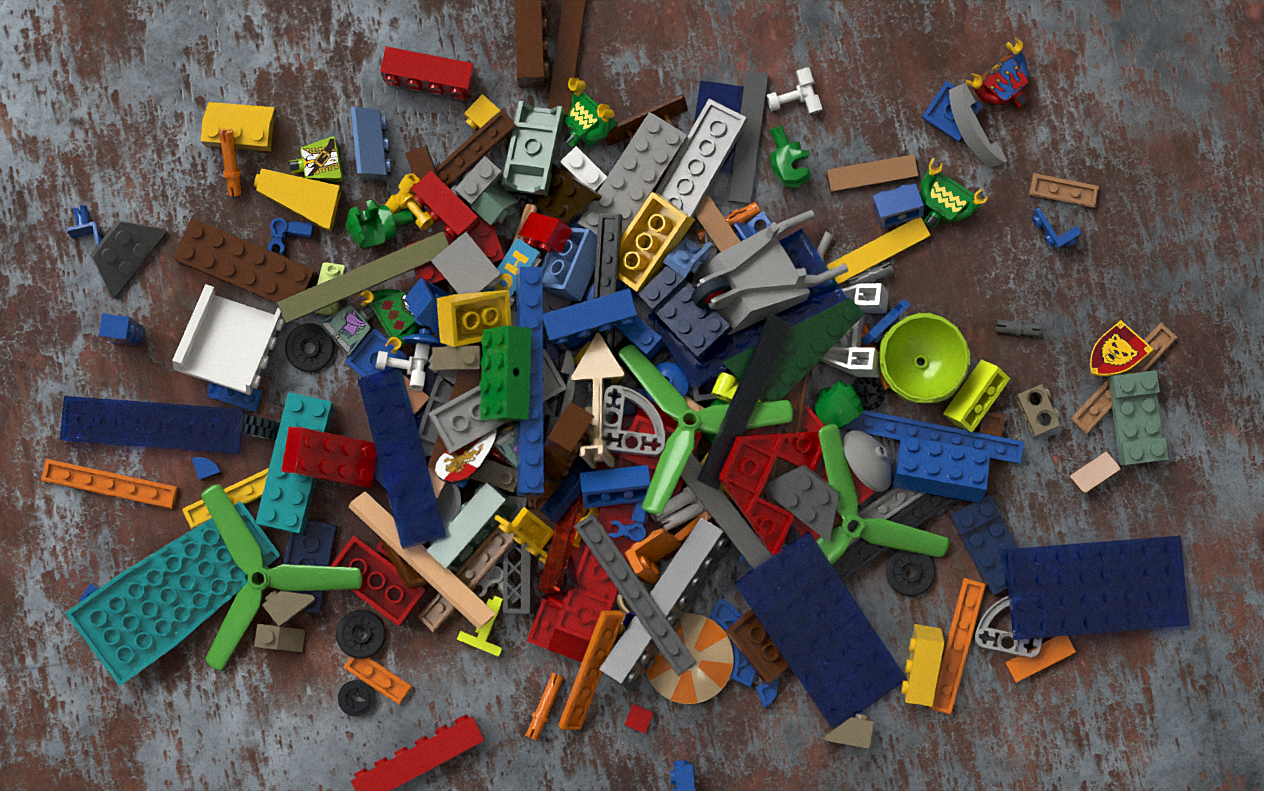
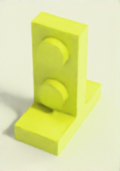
M494 596L493 600H488L486 605L496 614L480 630L476 628L475 632L479 633L478 637L460 631L457 640L500 657L503 648L487 642V639L500 611L503 599Z

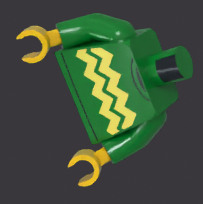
M571 78L568 86L571 91H574L572 93V105L564 123L572 130L563 140L572 148L581 139L589 146H593L597 141L606 138L608 132L618 123L613 119L614 111L610 109V105H598L585 92H581L586 88L585 82L579 81L578 78Z
M935 158L931 159L929 170H927L921 182V199L924 202V209L929 212L923 222L935 229L940 220L949 224L951 221L960 222L971 217L981 204L985 203L990 197L988 195L985 199H982L979 193L983 189H979L973 194L941 173L943 162H941L940 167L935 168L932 165Z

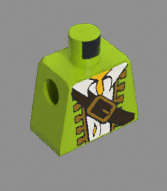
M335 136L301 147L302 159L290 161L292 174L304 172L305 178L320 182L344 181Z

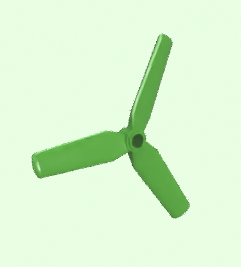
M628 345L622 348L618 355L659 407L678 422V428L666 441L642 504L643 510L652 514H661L694 448L695 434L698 432L717 434L730 404L713 405L697 412L690 410L684 397L635 345ZM788 400L757 402L745 430L791 422L793 419L791 403ZM690 420L693 421L695 424L687 425L684 422Z
M830 424L819 430L828 482L840 492L836 509L840 520L839 524L833 527L832 538L829 542L820 536L773 589L775 597L785 605H790L845 553L852 538L860 536L870 544L935 557H943L949 547V539L882 518L862 519L859 517L858 495L838 426ZM855 520V527L848 530V523Z
M216 484L202 492L201 497L234 562L248 575V583L237 593L206 656V662L213 669L221 671L258 611L264 588L273 587L286 592L361 588L362 574L358 568L288 564L272 569L266 567L260 546L222 486ZM258 572L264 575L263 583H260L257 579Z

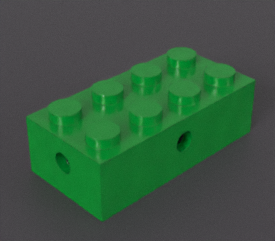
M507 325L484 329L481 339L483 346L480 382L481 403L479 405L480 420L501 423L529 420L531 328Z

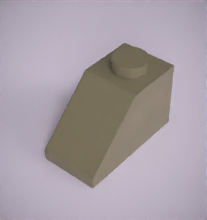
M479 346L432 348V371L480 369Z
M275 590L265 598L267 602L263 606L276 624L282 627L318 600L315 595L285 591L278 593Z
M257 624L254 647L303 652L306 630Z
M856 714L855 718H847L824 734L823 740L869 749L874 721H870L867 715Z

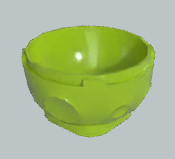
M918 313L907 316L887 331L880 345V369L883 379L892 390L906 401L923 404L944 401L957 391L967 376L970 365V351L967 342L959 329L941 316L932 313ZM918 358H922L924 360L923 366H919L917 364Z

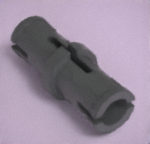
M887 262L877 268L866 269V272L849 278L848 281L850 286L877 284L876 282L895 274L890 262Z
M996 319L995 325L1005 327H995V333L1015 334V337L1025 335L1040 338L1041 331L1032 330L1042 329L1041 323H1026L1019 319L1016 321Z

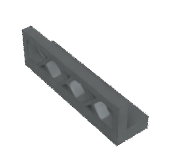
M516 542L503 555V614H534V555L525 549L528 546L526 543L523 546L521 545L520 549L518 547L519 543ZM515 548L521 553V560L516 565L509 560V554ZM514 571L521 576V583L516 588L509 583V576ZM514 594L521 599V609H509V599Z

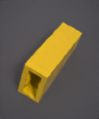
M261 169L260 174L256 175L254 187H257L256 190L260 195L320 228L332 232L342 192L339 185Z

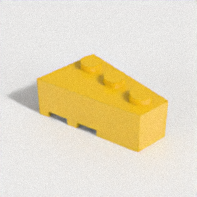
M914 624L913 637L909 643L910 657L906 660L905 665L907 678L906 681L902 682L901 694H904L906 703L931 707L933 705L944 647L941 628Z

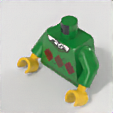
M379 289L374 291L364 290L358 294V297L364 296L366 298V301L361 303L362 306L373 302L370 305L390 337L385 346L391 344L395 347L391 351L392 354H395L400 347L407 344V342L402 341V337L417 333L420 325L415 322L413 313L408 309L409 305L405 299L407 295L404 291L401 292L398 289Z

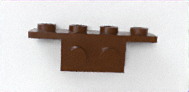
M681 94L673 97L666 102L619 122L608 132V136L605 138L608 146L628 137L631 141L649 112L673 126L670 118L688 110L684 95Z

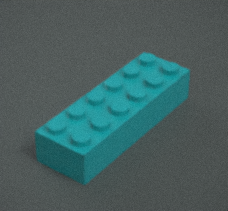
M288 392L255 524L304 536L317 479L281 472L289 427H301L329 433L335 405L331 401Z

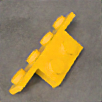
M523 507L511 524L496 515L494 519L501 523L499 528L508 535L512 532L514 534L512 539L523 546L526 543L528 546L525 549L535 557L539 554L541 556L539 560L550 567L556 562V560L542 550L555 531L532 512Z

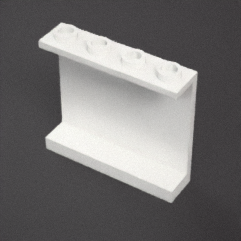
M205 284L172 360L173 369L251 395L253 388L257 389L260 383L261 376L259 373L261 369H265L267 366L269 349L273 350L277 340L275 335L277 331H281L285 320L282 318L280 309L277 308L274 315L216 296L214 287Z

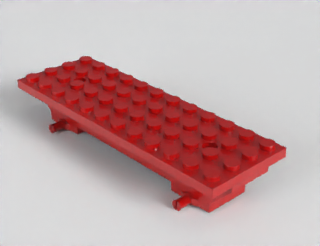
M645 397L655 407L662 420L666 444V441L678 428V422L666 414L659 405ZM636 405V416H623L621 431L655 434L649 417L639 406ZM613 416L610 424H615L619 417ZM690 420L684 422L687 425L695 424L693 421ZM701 432L694 436L693 455L701 438ZM619 436V441L612 439V442H618L619 448H622L621 440L623 436ZM630 437L626 440L625 445L629 449H634L638 446V441L636 438ZM642 439L641 450H645L644 446H650L652 451H656V448L661 447L657 444V441H653L652 444H645V439ZM611 452L614 458V467H609L602 461L597 462L596 469L601 471L648 465L651 483L661 455L658 457ZM681 476L670 498L680 493L684 482ZM581 497L579 505L583 503V497ZM634 503L598 507L599 514L597 520L608 535L609 533H617L619 531V527L612 525L611 521H619L623 526H627V523L634 524V521H632ZM590 509L587 510L585 517L588 515ZM648 513L647 523H643L646 531L644 539L649 537L653 531L664 526H659V523L651 518L650 514L652 513ZM622 535L618 538L610 537L624 559L629 563L625 552L631 549L632 545L637 542L625 539V536ZM583 538L578 544L580 545L578 548L565 541L558 557L559 559L564 553L572 556L578 586L555 597L549 596L548 600L542 599L527 638V642L582 662L601 611H619L616 597L618 589ZM639 577V580L645 584L646 581ZM617 634L612 649L614 648L622 634Z

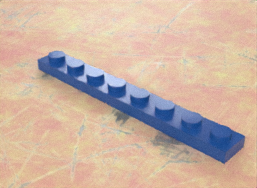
M863 410L859 417L844 426L843 429L848 431L859 430L869 435L899 441L901 435L990 451V459L1021 464L1024 441L978 432L971 433L963 429Z

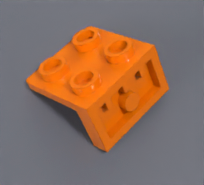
M661 528L653 531L643 541L632 545L631 549L626 551L625 554L635 574L655 587L661 573L655 563L680 547L682 543L675 536Z

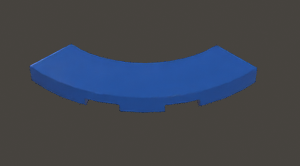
M719 597L709 618L726 630L742 615L731 604ZM732 642L734 668L730 678L751 688L756 672Z

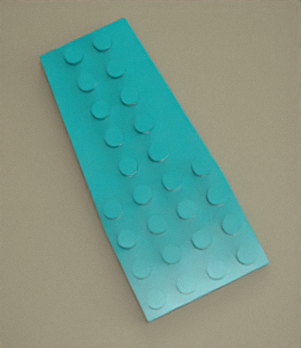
M239 501L234 504V507L260 546L264 563L267 567L280 554L260 526L255 524L256 521L243 503ZM211 518L124 570L65 612V614L120 687L175 647L204 620L231 599L248 583V575L234 562Z

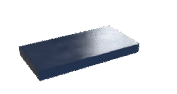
M307 520L304 536L289 533L283 564L330 566L337 525ZM325 590L290 591L293 593L315 595L318 600L303 611L321 613Z

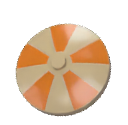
M685 613L681 617L680 626L675 632L697 664L678 677L659 650L655 656L654 665L645 672L651 685L665 698L681 704H696L714 697L724 688L732 673L734 656L727 634L716 622L702 615Z

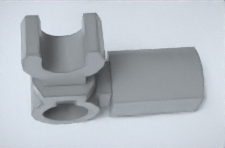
M493 566L478 583L483 588V591L478 595L479 598L486 595L489 586L494 587L496 584L499 585L497 589L503 594L502 568ZM509 579V583H510L514 588H516V586L514 585V583ZM514 594L509 599V603L513 605L520 598Z

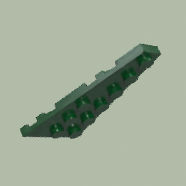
M848 298L789 328L758 399L761 402L780 401L866 313ZM755 346L722 362V364L741 380Z

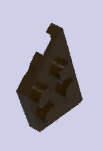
M552 162V178L548 196L538 195L537 206L553 218L560 219L567 226H570L580 215L588 211L587 206L594 200L599 201L602 195Z

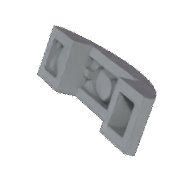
M966 83L951 88L949 90V98L954 120L969 148L990 168L1005 163L1007 159L998 142L990 144L970 107L976 101Z
M566 349L561 350L557 371L565 373L563 382L567 389L560 392L555 416L546 414L543 425L544 438H548L573 400L575 381L571 377L575 371L571 351Z

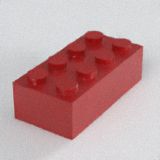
M385 46L380 70L384 82H387V85L390 87L400 88V85L408 86V89L411 91L421 92L423 89L430 91V94L436 96H443L444 93L452 95V98L457 100L471 99L476 75L474 64L470 62Z
M484 219L479 220L480 223L468 234L494 266L500 265L504 259V254L494 225H490ZM444 232L449 245L458 239L456 236L452 238L447 232ZM432 262L414 269L418 281L420 278H423L435 286L448 283Z
M289 427L281 472L356 487L372 488L379 444L307 428Z
M354 535L330 566L358 568L362 574V586L360 589L350 590L398 626H402L428 591L423 586L407 590L393 563Z

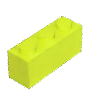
M981 359L943 414L956 426L972 433L1010 378L998 366Z

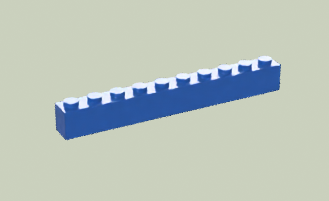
M519 267L516 272V326L531 328L529 420L517 421V496H540L544 493L542 267Z

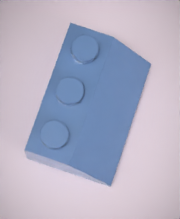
M351 107L358 176L362 182L388 179V172H392L390 159H386V150H389L388 137H384L383 129H387L386 115L382 116L380 109Z
M570 227L573 231L562 252L551 251V253H546L541 265L542 290L565 300L581 301L595 268L597 235L590 229Z

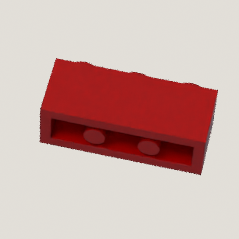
M432 171L412 188L415 202L420 207L425 205L430 210L428 214L437 223L441 221L446 226L444 230L452 238L455 236L459 238L465 232L469 233L480 223L478 216Z

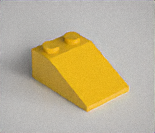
M509 290L455 294L437 298L440 343L458 347L481 342L484 329L507 325L512 326Z

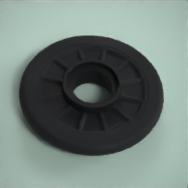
M306 323L291 331L286 340L285 352L289 362L295 368L305 372H314L322 369L330 362L334 353L333 338L322 326ZM309 341L314 342L316 345L315 351L311 354L305 353L303 349L305 343Z
M899 549L890 557L887 563V580L890 586L899 594L905 596L920 595L926 592L934 581V562L929 555ZM908 565H913L917 569V574L913 578H908L905 575L904 570Z
M356 610L348 613L340 620L336 629V640L340 649L348 656L358 659L368 658L376 654L383 646L386 637L385 627L381 619L374 613L366 610ZM357 629H365L367 637L363 640L356 639L354 633Z

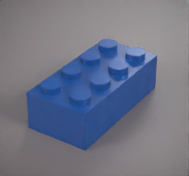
M901 435L896 452L892 487L981 503L987 490L990 451Z

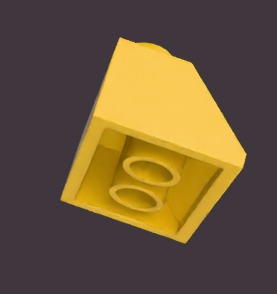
M208 102L202 121L201 142L207 147L221 148L219 131L227 129V132H229L228 129H232L235 149L271 152L275 107Z

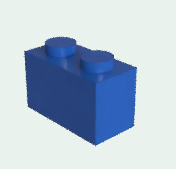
M916 184L902 185L897 189L881 191L873 195V208L881 229L924 217V205Z

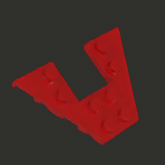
M819 431L737 436L719 476V480L773 556H778L795 515L760 498L761 492L777 457L797 467L805 464L812 471H815L822 455Z

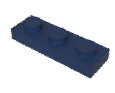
M581 457L540 510L552 522L557 523L582 491L580 473L598 470L596 468L592 469Z

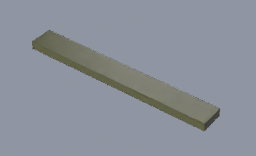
M442 231L277 302L285 323L288 324L432 262V259L449 246L448 241Z

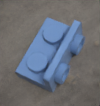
M685 238L667 255L663 263L686 278L691 272L696 273L701 264L708 260L711 255L709 249L712 243L708 242L701 249L695 242Z

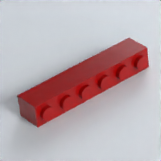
M467 714L454 720L456 725L448 729L447 725L434 731L436 734L434 737L428 739L427 736H424L414 741L415 747L408 750L405 746L394 752L396 757L390 760L384 757L375 762V768L370 771L364 768L354 773L355 779L351 780L355 791H391L486 739L474 716L468 718Z

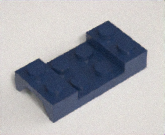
M666 266L637 294L695 356L701 360L712 344L721 336L730 333L733 329L716 310L710 309V307H696L691 297L695 289L683 276L669 266Z
M990 494L985 496L981 503L975 502L949 515V518L991 595H995L1033 575V572L1015 544Z

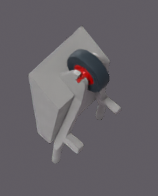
M809 210L779 224L773 222L764 230L717 254L695 278L698 284L691 297L696 307H710V309L716 310L732 327L733 330L728 333L730 335L768 318L769 314L775 315L806 301L810 294L807 287L816 286L848 272V267L846 264H842L819 275H807L805 268L796 269L777 238L787 229L815 218L814 212Z

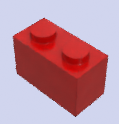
M530 212L518 235L525 239V243L534 249L539 247L547 253H551V251L561 253L573 230L560 219Z

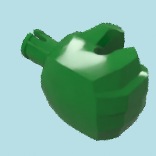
M783 125L770 129L769 131L777 146V149L770 153L769 157L772 172L781 187L796 189L809 181L811 172H809L808 167L793 169L791 165L793 162L809 158V151L801 149L800 141L789 143Z
M373 199L366 201V210L359 211L357 207L349 210L348 220L345 225L352 240L361 249H366L393 239L396 236L395 227L412 224L413 215L410 209L392 214L388 206L378 205Z
M841 380L835 383L832 388L824 387L821 389L815 404V411L821 422L825 426L835 424L839 430L859 417L864 410L856 390L851 384H845Z

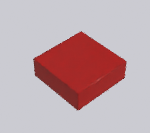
M632 704L624 725L646 733L654 712Z

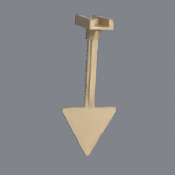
M596 333L571 377L573 381L593 380L594 428L591 446L580 447V456L592 469L597 468V462L602 461L609 467H614V458L604 447L603 380L625 377L623 370L600 333Z

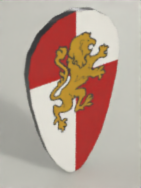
M497 428L450 454L447 450L436 463L435 470L438 478L443 482L453 484L466 481L475 475L484 464L495 444Z

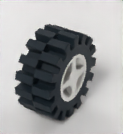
M242 414L238 432L276 441L280 422Z

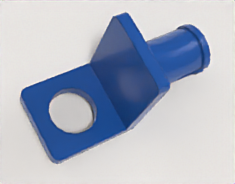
M79 205L80 210H78V206L74 207L73 212L75 214L76 226L66 228L67 233L71 238L94 234L95 243L98 246L102 240L100 227L96 222H89L87 206Z
M760 212L746 224L734 223L738 230L735 234L740 241L758 233L755 225L759 220L765 221L766 228L772 224L765 212Z

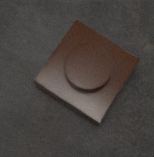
M987 411L980 421L978 433L1001 437L1005 415Z

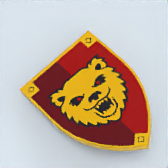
M1120 320L1095 344L1090 357L1091 375L1114 376L1125 373L1135 367L1154 349Z

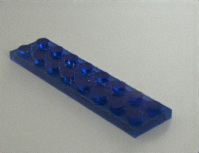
M393 368L358 378L402 549L447 537L402 369Z
M64 396L60 441L240 454L242 433H239L238 430L244 409Z

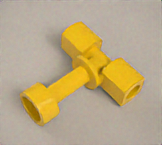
M413 173L406 174L398 185L400 191L396 195H391L385 206H388L392 214L409 208L417 218L415 223L423 231L431 227L435 221L428 214L429 212H423L413 199L415 195L412 188L420 179Z

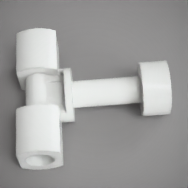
M809 67L796 71L799 85L796 86V91L779 96L775 92L766 95L771 112L779 110L780 104L799 99L801 103L805 102L809 115L822 111L819 96L815 95L812 87L814 81Z
M417 343L414 357L410 356L409 361L387 357L388 352L379 351L376 369L385 370V366L407 369V374L411 375L409 389L422 391L426 374L423 372L424 364H427L430 346Z

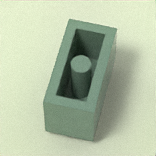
M499 183L483 191L471 208L487 223L492 225L496 222L501 223L505 218L509 219L517 210L515 205L519 200Z

